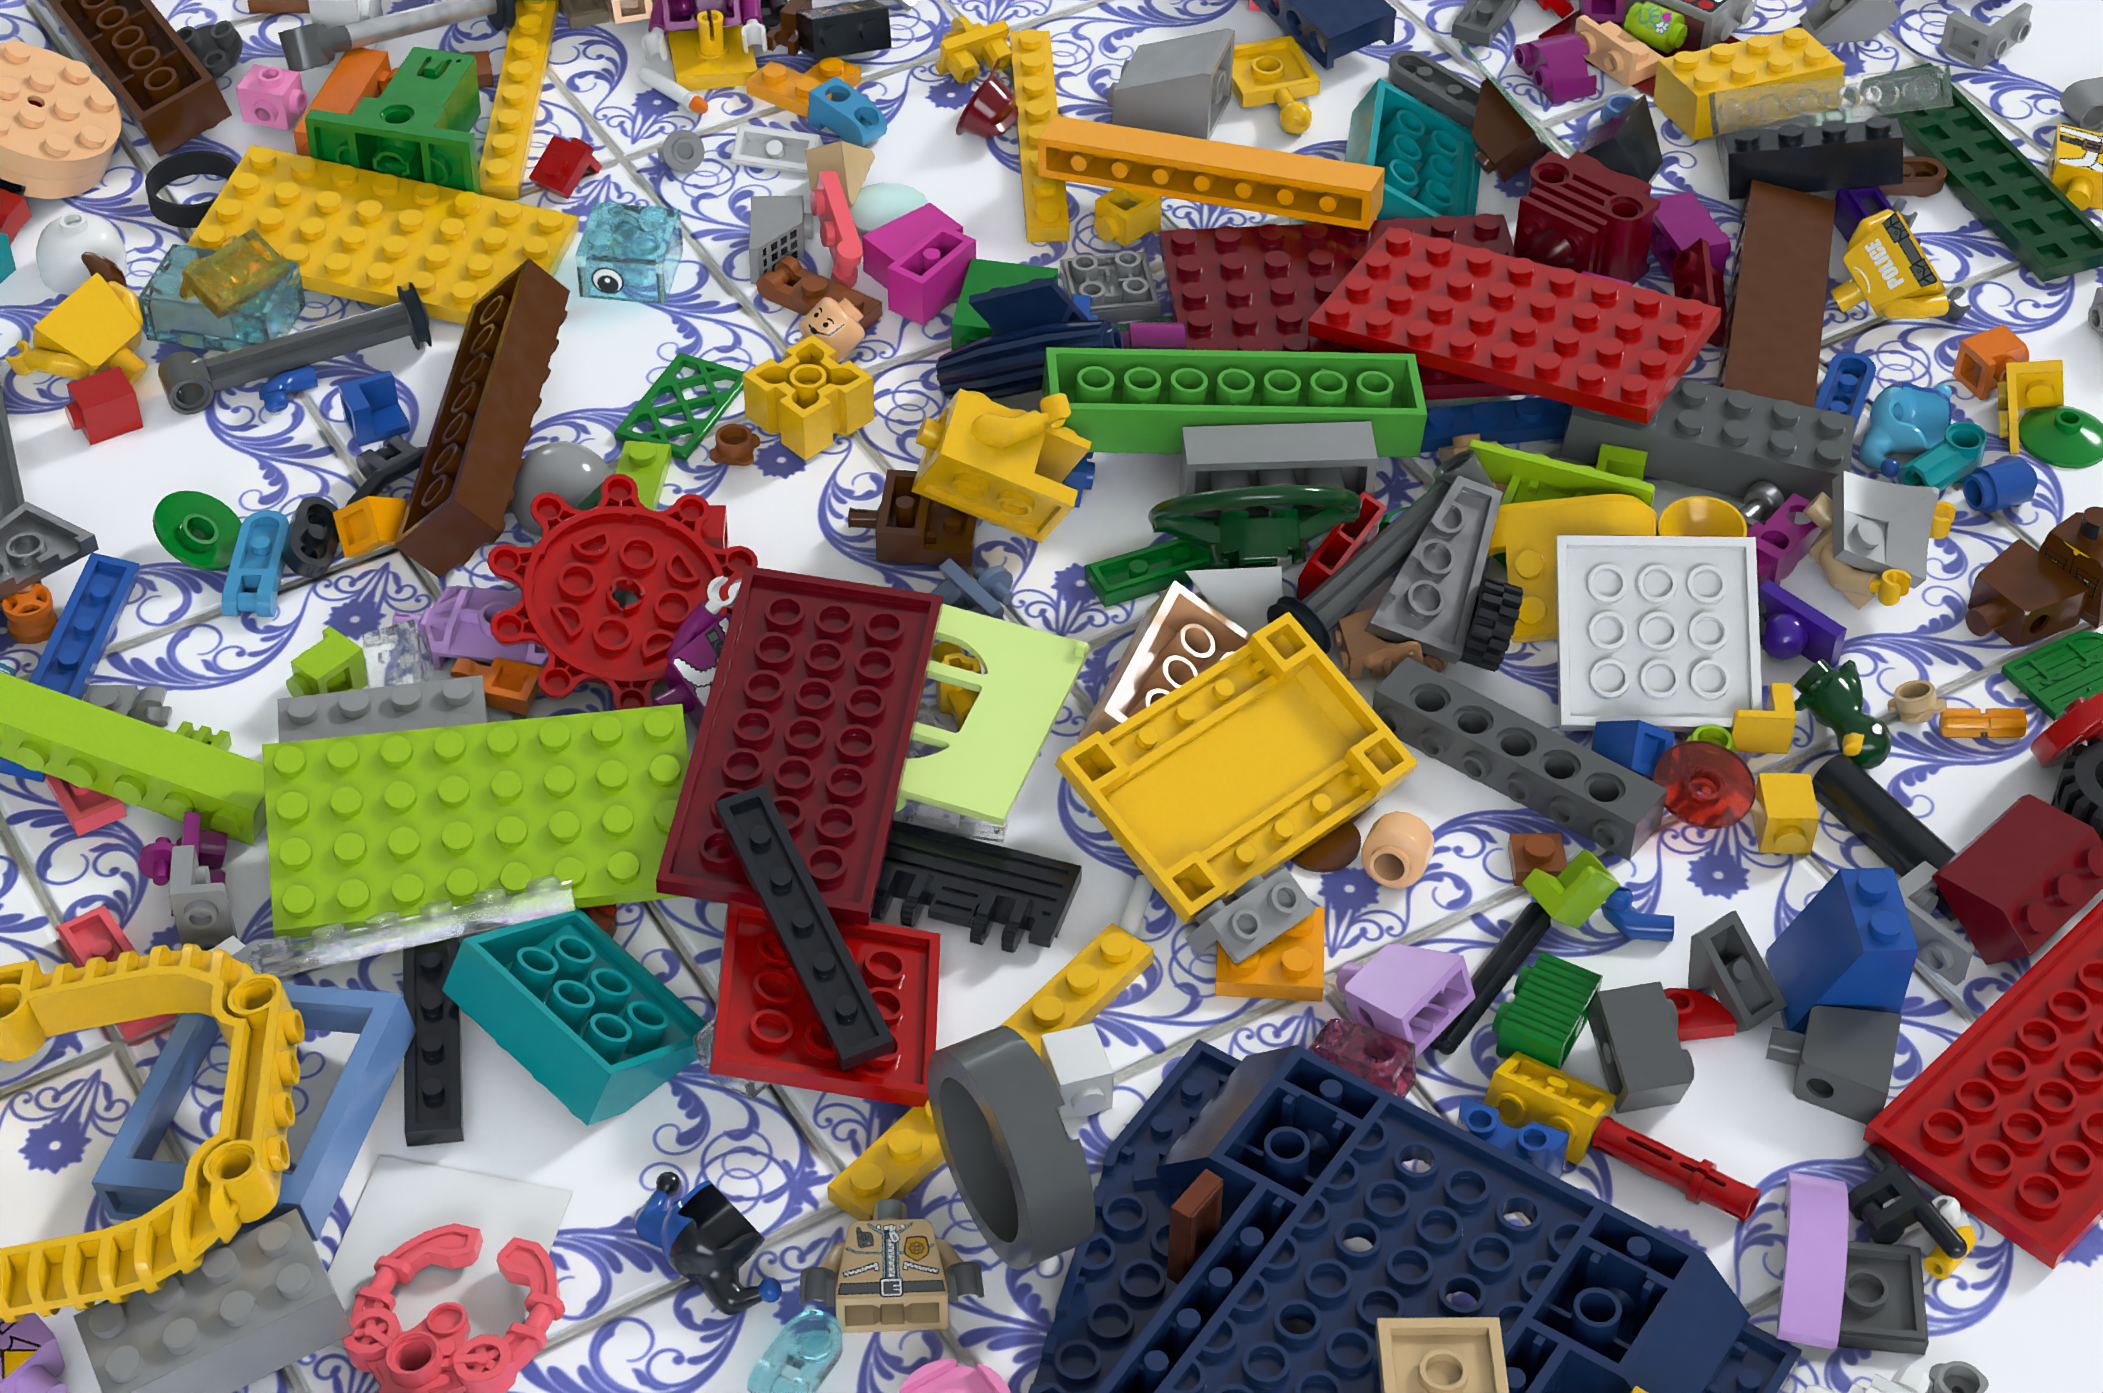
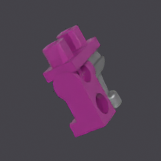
M1767 481L1756 482L1746 492L1744 506L1738 510L1743 515L1747 524V537H1756L1758 587L1767 580H1771L1780 586V581L1787 578L1798 562L1809 553V548L1822 531L1813 521L1807 524L1794 523L1796 512L1803 513L1811 501L1793 493L1785 502L1781 491L1774 484ZM1759 520H1762V521L1767 520V521L1765 522V524L1759 522Z

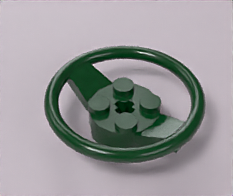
M1267 485L1199 492L1162 501L1151 508L1148 520L1152 526L1153 533L1166 532L1203 550H1209L1211 569L1221 568L1224 561H1228L1229 569L1277 567L1279 558L1291 557L1293 565L1307 562L1305 544L1340 524L1354 523L1355 519L1359 518L1362 501L1359 495L1351 490L1331 486ZM1323 505V507L1301 511L1293 508L1275 509L1268 511L1266 515L1249 516L1248 511L1223 512L1219 514L1220 517L1188 515L1249 506Z

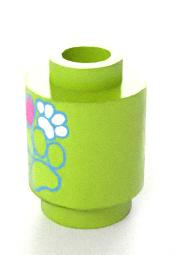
M1636 2L1630 8L1624 23V31L1642 43L1665 53H1670L1674 48H1679L1683 44L1688 27L1684 25L1685 18L1682 14L1651 2H1645L1644 4Z

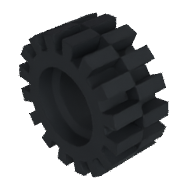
M1486 576L1482 577L1463 654L1459 661L1493 672L1499 669L1500 664L1503 662L1505 651L1509 648L1510 638L1514 634V626L1519 617V608L1523 599L1521 587Z

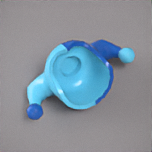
M1906 381L1896 382L1887 386L1877 395L1870 411L1871 427L1861 443L1859 460L1868 467L1880 470L1883 476L1890 479L1897 476L1900 472V463L1893 458L1887 459L1886 456L1893 452L1922 454L1943 441L1946 429L1951 425V388L1946 384L1925 388Z

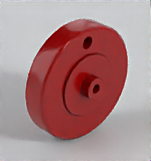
M2103 691L2088 700L2080 697L2064 708L2066 714L2050 725L2032 742L2030 750L2042 767L2051 768L2063 763L2067 756L2072 754L2075 747L2079 744L2087 746L2090 739L2099 737L2103 740Z

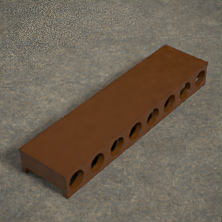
M1752 179L1739 215L1727 302V318L1722 339L1716 386L1731 390H1742L1750 394L1777 400H1787L1795 404L1814 408L1836 200Z

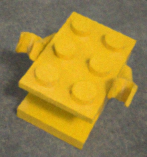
M960 388L936 420L925 417L919 428L915 443L924 446V450L911 491L1042 543L1075 505L1078 490L1063 485L1061 482L1090 450L1092 442L1079 437L1076 432L1069 428L1061 427L1071 415L1066 394L1057 393L1043 398L1039 403L1042 411L1040 414L1037 410L1027 412L1021 409H1010L991 401L983 393L966 391Z

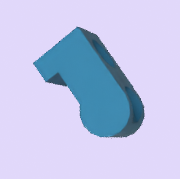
M836 76L809 91L808 124L819 131L827 127L840 136L842 141L860 147H865L886 134L887 122L881 110L871 103L867 97ZM830 93H832L831 100L826 97Z

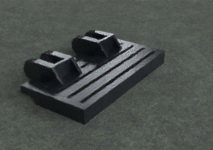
M893 820L871 918L884 919L895 897L905 900L900 911L902 926L915 927L924 906L927 905L929 906L928 918L971 928L969 938L971 943L983 945L995 922L1006 925L1001 936L1002 951L1016 952L1025 930L1030 931L1028 943L1050 948L1054 937H1058L1082 880V866Z

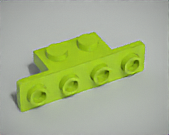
M1472 439L1467 447V450L1474 451L1491 481L1508 485L1500 505L1601 494H1624L1641 499L1653 509L1655 486L1638 478L1623 477L1599 471L1587 465H1575L1551 459L1542 454H1531L1507 448L1494 442L1487 443Z

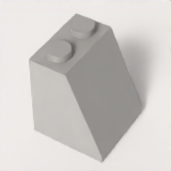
M1226 28L1139 45L1131 60H1125L1118 83L1113 82L1111 84L1107 103L1108 107L1113 108L1112 125L1210 140L1231 100L1235 30Z

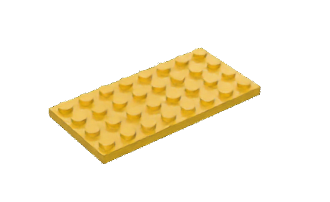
M251 145L183 248L185 259L197 260V255L190 252L189 247L197 251L198 261L239 267V261L232 259V253L239 257L241 267L258 269L261 280L382 307L399 303L397 286H401L403 291L409 290V282H412L420 300H422L428 317L466 325L472 305L528 258L554 277L578 231V216L525 205L515 201L479 195L474 192L438 186L433 183L397 177L392 174L356 168L351 165H342L309 156Z

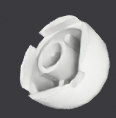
M69 212L50 222L42 230L36 247V262L43 284L54 292L71 295L91 277L87 267L81 260V255L84 252H92L108 258L125 275L128 268L126 262L127 253L118 230L103 217L86 212Z

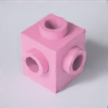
M253 64L236 87L242 120L246 123L289 130L299 115L305 112L307 107V93L303 90L300 72L281 69L276 66Z

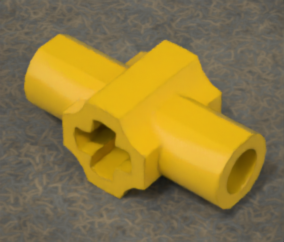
M942 641L933 647L932 661L981 674L979 661L976 658L965 656L960 646ZM936 680V703L939 711L943 714L952 715L961 729L980 692Z

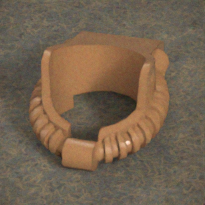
M1381 601L1373 608L1361 612L1355 611L1352 615L1338 619L1337 630L1332 632L1333 646L1340 649V668L1346 669L1349 679H1362V668H1369L1372 677L1385 675L1386 678L1406 657L1439 673L1448 664L1447 661L1431 655L1423 657L1419 642L1387 643L1384 641L1385 638L1365 632L1364 629Z

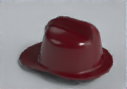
M1000 58L995 63L989 77L976 90L963 110L956 126V135L960 136L968 132L984 139H991L996 135H1003L1015 123L1018 117V107L1015 104L1016 97L995 76Z

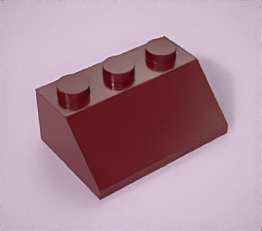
M2031 794L2020 797L1931 877L1984 963L1991 965L2032 955L2103 889V842L2094 827Z

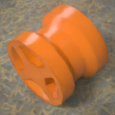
M33 583L2 599L1 606L3 613L8 618L7 627L13 640L23 644H37L51 637L58 618L52 609L53 599L51 592L46 586Z

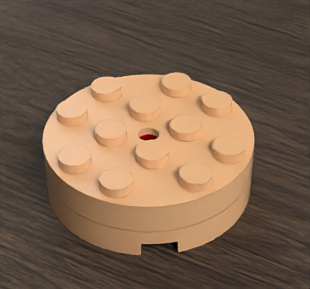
M18 40L0 43V179L26 186L23 196L42 199L67 198L92 189L104 177L121 132L122 115L115 96L99 78L91 73L90 68L80 61H73L58 53L27 45Z

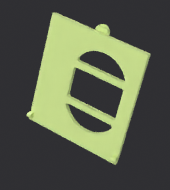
M943 604L936 639L953 643L967 650L981 663L986 674H979L930 660L926 678L980 693L963 726L957 733L916 722L912 740L940 747L944 750L925 757L907 759L895 812L902 810L906 805L907 799L1004 826L1086 662L1091 644Z

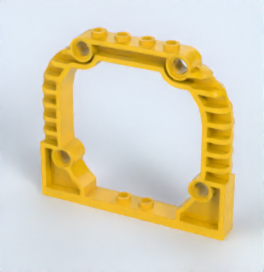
M185 943L182 950L170 951L166 945L154 946L151 948L150 955L140 957L133 950L119 954L118 961L108 963L101 956L87 960L85 967L76 969L69 962L58 964L55 966L53 973L44 975L36 960L0 966L1 1060L10 1062L28 1058L36 1053L44 1045L46 1039L51 1036L164 1014L201 1013L214 1017L230 1050L219 1133L203 1142L191 1155L185 1170L183 1188L177 1194L141 1217L102 1230L0 1248V1319L2 1318L5 1323L21 1322L25 1314L38 1312L41 1317L54 1316L59 1313L61 1307L73 1306L78 1311L91 1309L95 1301L108 1299L111 1304L126 1302L132 1292L144 1289L148 1294L156 1292L165 1286L167 1277L180 1269L186 1275L197 1269L203 1263L205 1250L219 1237L224 1244H228L236 1235L242 1223L259 1220L274 1208L280 1195L282 1170H287L290 1165V1153L286 1137L288 1127L293 1126L295 1123V1109L291 1096L293 1085L298 1084L300 1081V1068L296 1056L297 1046L299 1043H303L305 1039V1028L299 1010L293 1009L281 981L276 976L268 973L256 974L246 962L241 963L232 958L225 950L215 948L213 952L201 950L199 945Z

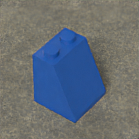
M1893 867L1839 869L1767 949L1765 958L1769 972L1788 1005L1780 1010L1785 1030L1805 1034L1811 1008L1817 1005L1900 1015L1919 949Z

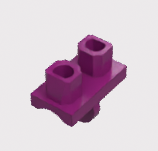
M185 811L182 837L176 841V844H172L171 840L167 837H159L155 840V843L143 847L138 857V868L143 875L153 879L155 885L164 886L170 880L172 847L186 845L195 846L199 865L222 868L227 848V833L201 830V814ZM209 869L211 883L225 884L226 872ZM171 906V916H174Z

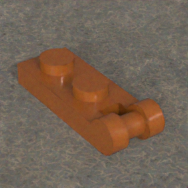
M784 256L776 263L774 272H766L756 282L757 290L763 298L803 316H806L824 297L833 298L838 303L844 297L848 299L864 315L859 321L864 332L882 316V301L804 269L799 261L792 256Z

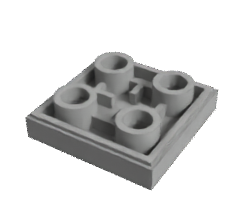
M1126 250L1117 254L1102 256L1081 254L1074 258L1060 260L1059 272L1065 294L1071 300L1073 294L1091 296L1090 314L1098 315V320H1107V322L1111 323L1160 318L1161 305L1145 252Z

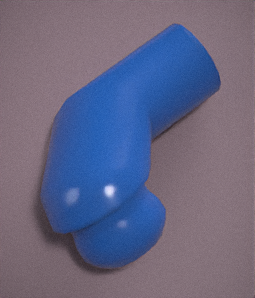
M308 365L282 372L263 384L259 389V399L264 400L265 409L270 413L283 411L289 404V399L286 395L318 387L313 366Z
M1618 886L1605 900V903L1601 905L1603 917L1627 938L1673 941L1674 916L1640 913L1632 906L1633 894L1630 889Z

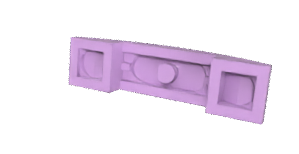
M1788 1172L1784 1218H1787L1784 1273L1779 1295L1776 1339L1836 1350L1842 1316L1848 1249L1849 1202L1847 1185L1843 1181Z

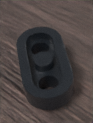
M307 497L300 502L291 517L282 550V556L286 565L297 575L306 578H318L324 575L335 558L339 543V535L332 513L339 509L333 503L321 497Z

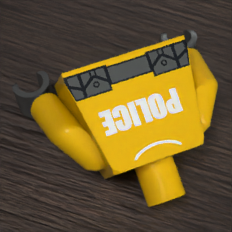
M1898 198L1891 210L1886 209L1862 219L1847 245V253L1842 258L1853 277L1830 290L1843 313L1866 299L1877 317L1886 316L1889 319H1926L1945 316L1951 320H1958L1970 310L1971 305L1959 306L1954 301L1960 299L1966 293L1963 287L1957 286L1953 288L1947 296L1941 294L1946 291V288L1910 230L1918 213L1914 212L1911 215L1901 213L1907 204L1904 198Z

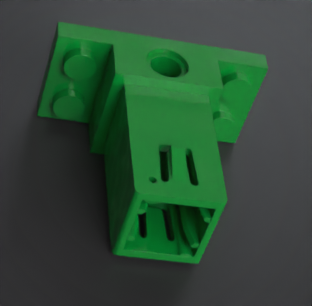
M413 47L379 98L364 96L352 115L311 109L305 117L310 157L342 165H351L356 168L392 174L397 177L433 183L438 186L474 192L481 195L475 134L469 133L481 115L476 59L474 55Z

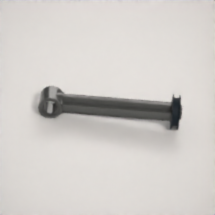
M409 282V290L403 291L401 286H397L399 303L206 359L197 356L193 352H174L161 361L158 367V377L173 410L186 415L196 414L211 404L215 392L406 336L411 337L417 350H420V343L424 341L431 347L432 340L427 311L413 283Z
M1466 450L1460 452L1440 464L1432 474L1436 480L1434 485L1304 600L1300 601L1289 596L1279 598L1276 604L1268 608L1266 614L1268 624L1285 613L1290 612L1325 654L1329 653L1331 641L1328 630L1338 622V619L1344 617L1406 561L1458 475L1496 489L1474 451Z

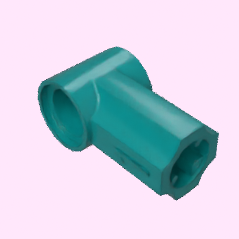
M1963 421L1951 424L1946 429L1943 441L1901 467L1899 479L1903 485L1935 487L1939 489V492L1953 483L1962 484L1966 476L1971 475L1974 469L1982 465L1988 437L1986 431L1981 426L1971 422Z

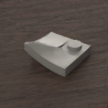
M1843 470L1832 480L1833 559L1864 571L1878 574L1881 577L1884 571L1889 569L1905 571L1911 576L1910 587L1916 589L1927 578L1928 544L1933 516L1939 497V489L1935 487L1888 483Z

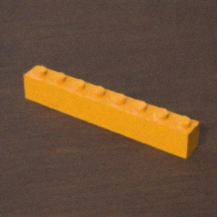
M1056 115L1038 137V176L1113 189L1122 187L1162 197L1363 230L1371 228L1383 206L1385 168Z

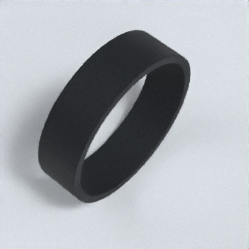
M189 151L160 161L149 171L145 180L152 214L161 222L174 227L197 228L215 199L197 204H175L162 200L156 195L170 182L190 175L209 174L229 179L238 165L231 158L211 151Z

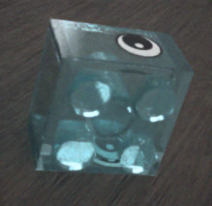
M594 202L575 254L580 297L666 305L683 254L680 209L663 208L661 206L625 205L617 202Z

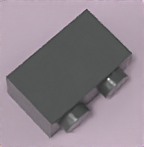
M1661 981L1598 991L1586 1015L1609 1091L1617 1096L1614 1104L1616 1114L1680 1103L1694 1080V1064L1687 1049L1682 1050L1676 1032L1679 1025L1677 1009L1671 999H1666Z

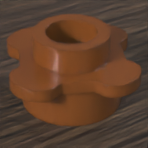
M742 424L722 426L715 434L716 446L710 449L709 458L715 463L724 462L731 466H748L754 462L753 451L754 448L760 446V438Z

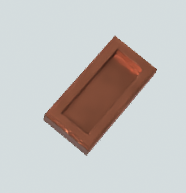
M1207 1169L1199 1175L1171 1206L1167 1278L1176 1284L1182 1281L1220 1232L1223 1179Z

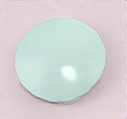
M881 182L861 188L853 207H849L858 236H863L929 202L925 195L914 187L901 183Z

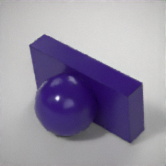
M1767 580L1758 587L1760 590L1758 597L1760 601L1764 600L1766 606V615L1764 617L1766 630L1761 641V647L1770 657L1784 661L1802 655L1815 664L1821 659L1825 660L1832 668L1839 664L1847 628L1771 580Z

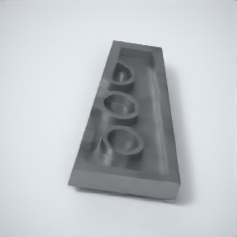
M1459 475L1457 476L1364 629L1365 632L1398 644L1416 641L1420 643L1423 653L1453 664L1459 661L1463 654L1503 494L1502 491Z
M26 501L0 521V600L91 554V552L99 550L95 534Z

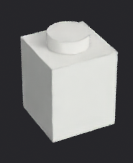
M1094 1023L1041 1035L1040 1059L1050 1073L1065 1102V1105L1057 1108L1061 1119L1089 1116L1101 1110L1113 1108L1114 1072Z

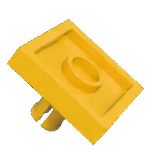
M711 10L712 27H709L707 11H702L697 15V30L668 32V46L675 82L688 91L746 86V79L758 71L753 46L750 45L748 47L749 54H746L743 50L741 35L743 25L723 27V14L719 11Z

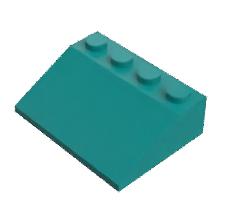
M1379 78L1352 111L1345 154V162L1385 168L1383 206L1376 219L1475 216L1481 166L1473 156L1478 149L1471 137L1472 131Z
M577 906L463 939L442 989L460 1007L463 1013L480 1025L496 1040L502 1049L511 1054L532 1074L537 1082L544 1085L575 1117L587 1126L625 1113L712 1048L714 1029Z

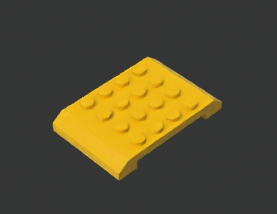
M1290 612L1285 613L1253 633L1248 643L1105 734L1102 735L1097 731L1060 754L1055 763V767L1185 925L1196 922L1195 917L1221 899L1225 904L1236 896L1234 891L1257 874H1260L1262 878L1386 796L1407 778L1418 765L1417 760Z

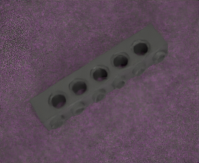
M1406 657L1374 690L1372 709L1400 741L1628 860H1631L1661 825L1668 789L1409 657Z

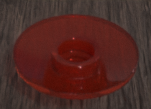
M1687 741L1669 748L1660 757L1654 770L1653 782L1668 789L1664 806L1666 810L1682 822L1695 827L1719 829L1734 825L1748 814L1754 803L1756 785L1749 767L1734 752L1712 742Z

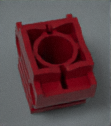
M1549 151L1530 168L1527 196L1524 195L1520 198L1514 240L1517 258H1527L1533 262L1556 268H1568L1577 273L1586 271L1630 282L1633 286L1650 269L1647 257L1654 215L1660 209L1661 201L1650 197L1651 184L1634 176L1612 171L1602 165L1597 159L1578 151L1568 159L1553 151Z

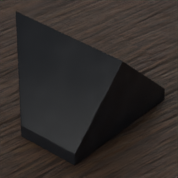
M1644 94L1585 137L1574 154L1578 151L1597 159L1602 165L1612 171L1634 176L1652 184L1663 167V158L1646 95Z

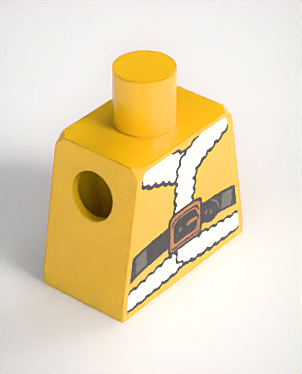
M2058 124L2048 160V179L2080 211H2084L2088 207L2103 210V134Z

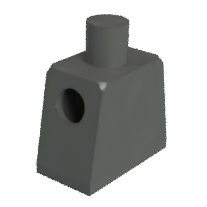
M1817 1005L1811 1008L1805 1034L1772 1027L1765 1059L1798 1066L1792 1092L1797 1099L1867 1125L1884 1109L1902 1015Z

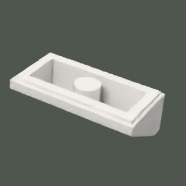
M739 123L730 163L808 175L805 150L823 146L824 144L820 135Z

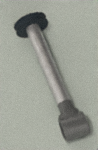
M444 0L328 29L324 24L313 23L279 32L278 35L288 69L301 72L330 64V61L335 59L336 53L487 16L489 22L497 31H501L504 28V24L507 28L512 29L515 25L516 11L514 0Z

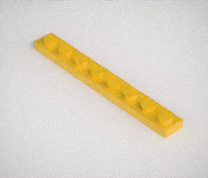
M559 0L516 1L515 25L512 29L510 28L479 166L481 195L503 200L520 199L559 12Z
M1026 29L1010 32L1009 45L1013 54L1011 59L1013 91L1016 97L1015 104L1018 107L1016 125L1027 242L1070 241L1065 181L1038 176V137L1055 115L1058 116L1050 31Z
M1111 923L1001 1026H1008L1018 1032L1040 1058L1041 1035L1089 1024L1153 963L1154 948ZM929 1099L926 1101L925 1107H912L827 1186L829 1201L858 1221H873V1207L877 1202L885 1199L901 1201L945 1160L935 1129Z

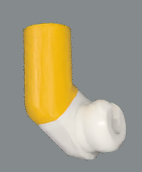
M1944 1195L1935 1198L1932 1203L1965 1240L1967 1252L1960 1259H1952L1944 1253L1938 1244L1924 1259V1266L1930 1275L1940 1280L1947 1279L1975 1245V1235L1966 1212L1960 1208L1957 1199Z

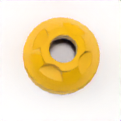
M1691 496L1673 502L1660 515L1657 527L1658 536L1747 537V524L1737 508L1728 502L1709 496Z

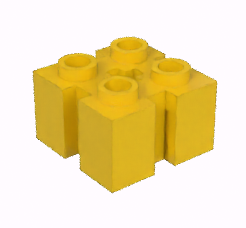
M813 334L786 349L784 361L777 363L770 358L743 374L745 417L768 434L781 433V443L805 461L833 445L834 433L848 436L875 420L873 377L850 360L841 365L838 364L837 351Z

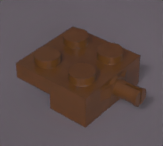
M887 469L879 508L877 510L849 508L848 528L876 529V561L942 565L951 558L959 567H972L979 518L912 492L917 471Z

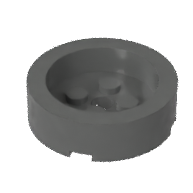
M1000 1026L932 1053L927 1068V1086L932 1117L940 1146L957 1190L971 1218L995 1254L1011 1268L1023 1270L1089 1241L1095 1227V1201L1084 1151L1079 1138L1073 1141L1069 1140L1057 1110L1058 1107L1065 1105V1102L1047 1068L1030 1044L1012 1028Z

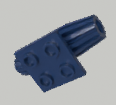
M1051 277L1046 279L1037 278L1028 283L1006 288L997 287L990 289L988 292L970 295L969 304L989 324L993 335L986 336L940 356L938 364H936L937 381H939L940 390L950 400L960 388L966 391L983 393L989 399L1006 398L1042 390L1046 347L1124 349V342L1119 329L1116 327L1112 328V324L1107 322V320H1089Z

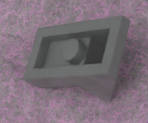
M1736 910L1727 913L1691 936L1688 988L1697 990L1712 986L1721 1005L1732 1014L1737 1022V1033L1749 1031L1788 1006Z

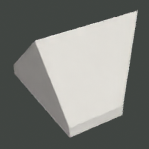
M1282 566L1185 571L1214 609L1251 635L1268 625L1266 615L1268 608L1276 604L1279 598L1283 597Z

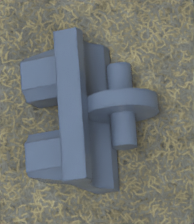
M951 558L939 566L945 580L930 594L942 595L943 604L960 609L967 606L970 609L968 611L1004 620V609L999 602L1007 605L1014 597L1010 591L1013 584V576L1004 566L997 565L988 570L982 566L977 568L973 574L977 582Z

